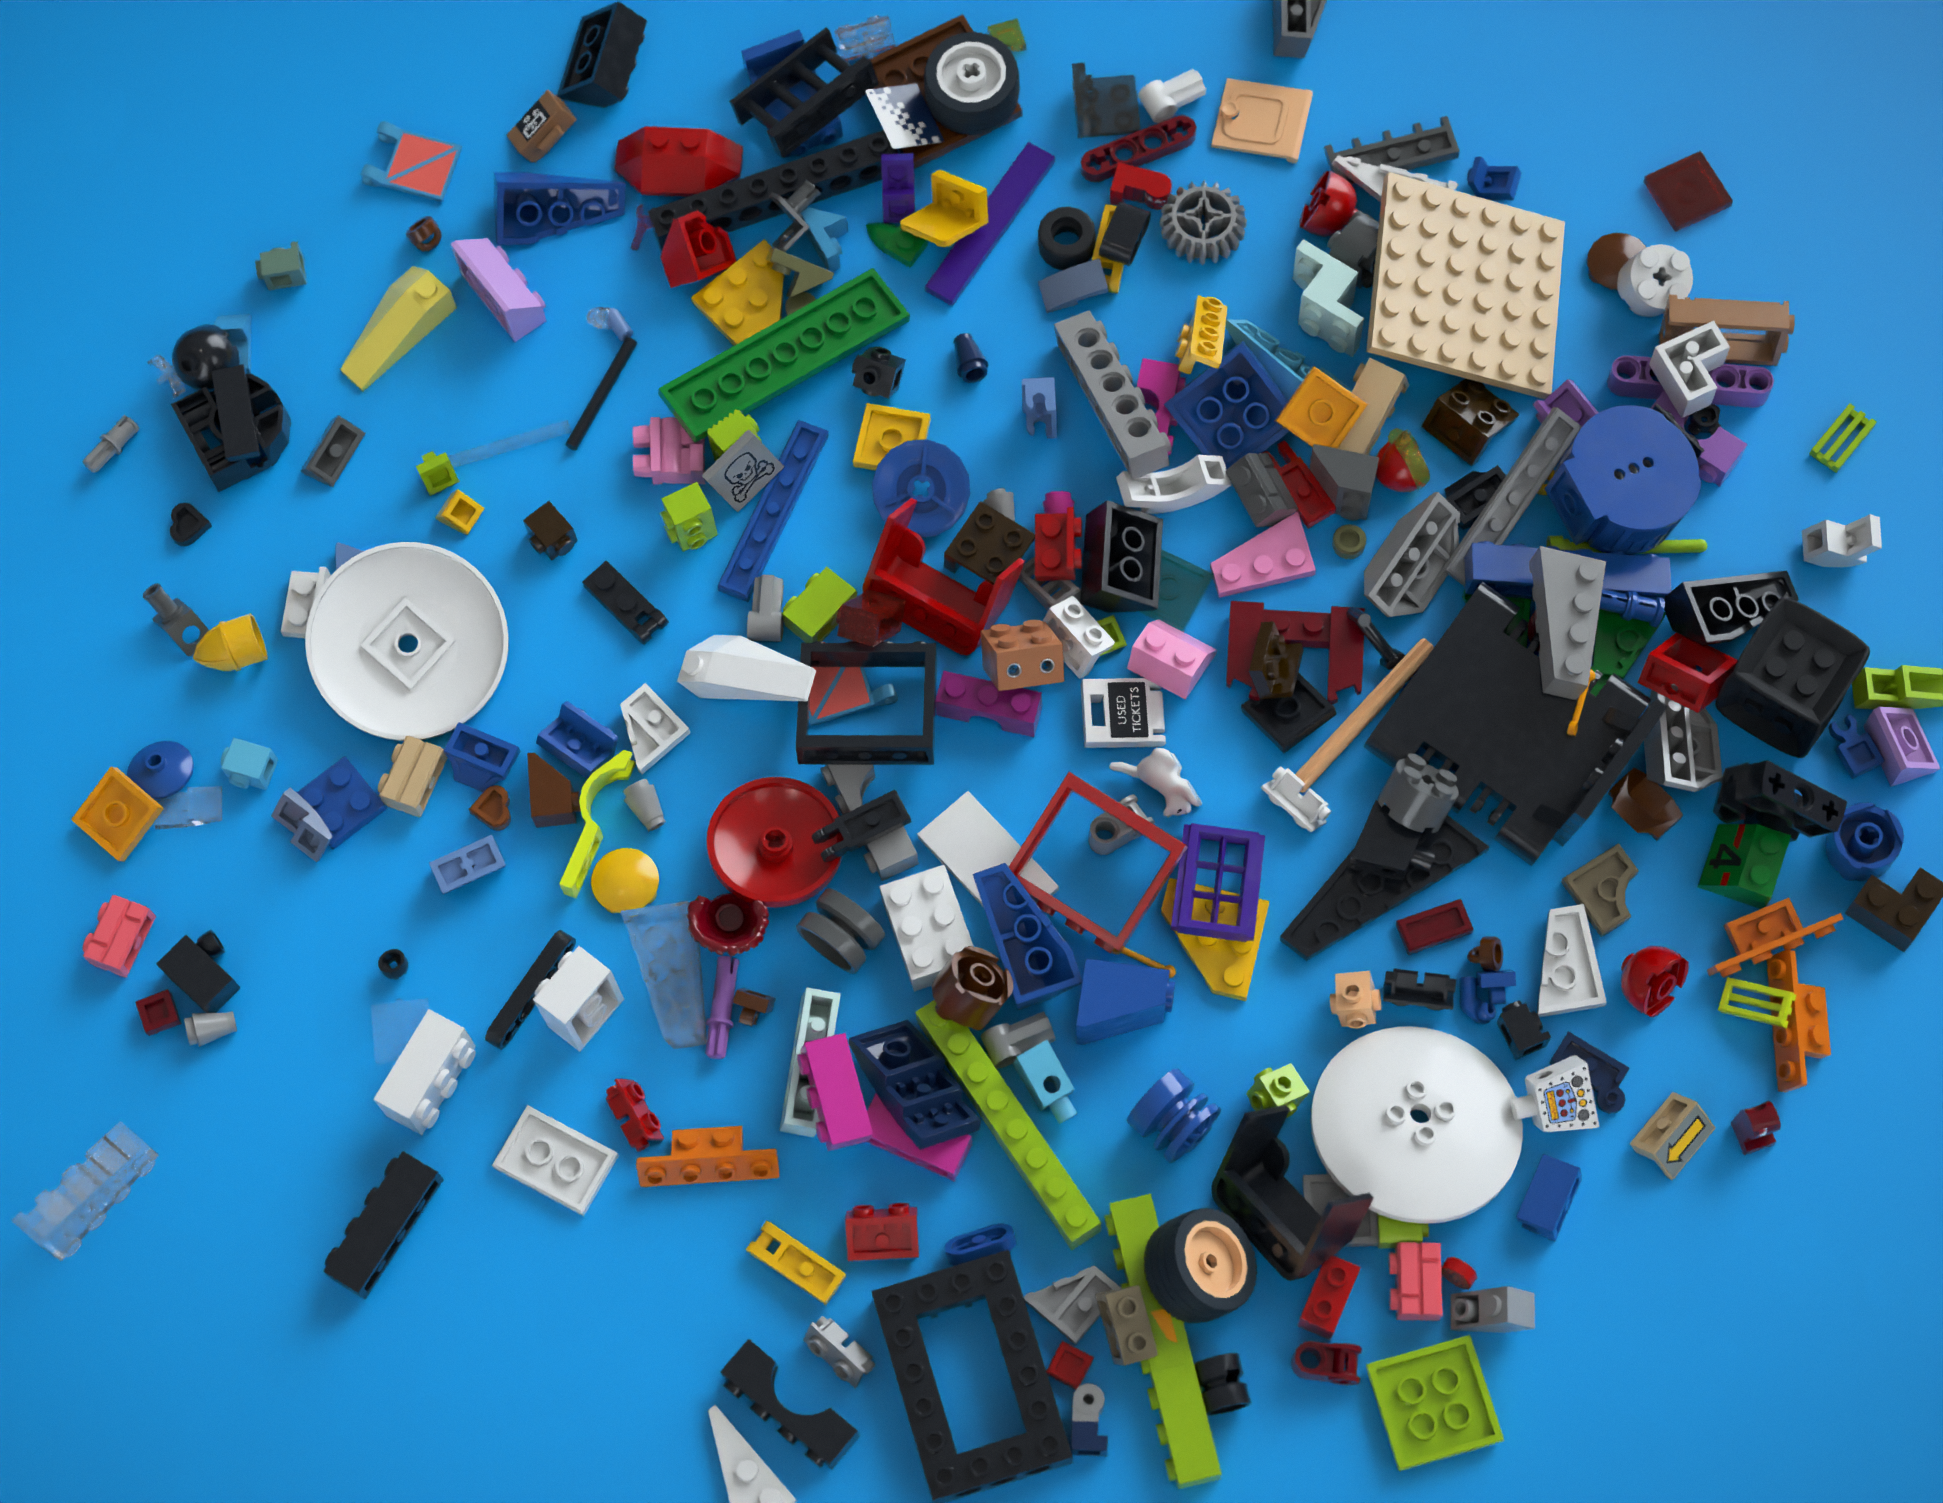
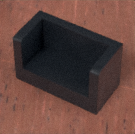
M187 935L156 963L164 974L206 1013H216L240 989L234 979Z

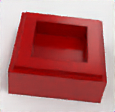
M1062 1341L1046 1371L1047 1375L1076 1390L1082 1384L1094 1357Z

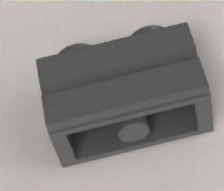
M1248 453L1226 470L1227 476L1255 527L1274 526L1297 511L1298 507L1277 469H1274V463L1268 453Z

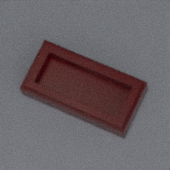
M1461 899L1396 921V927L1408 955L1473 933L1474 930Z

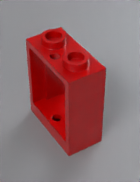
M1676 632L1649 653L1637 683L1699 713L1717 698L1725 680L1733 673L1738 660L1709 645H1702ZM1696 665L1702 667V671H1698ZM1672 684L1678 687L1677 691L1672 689Z

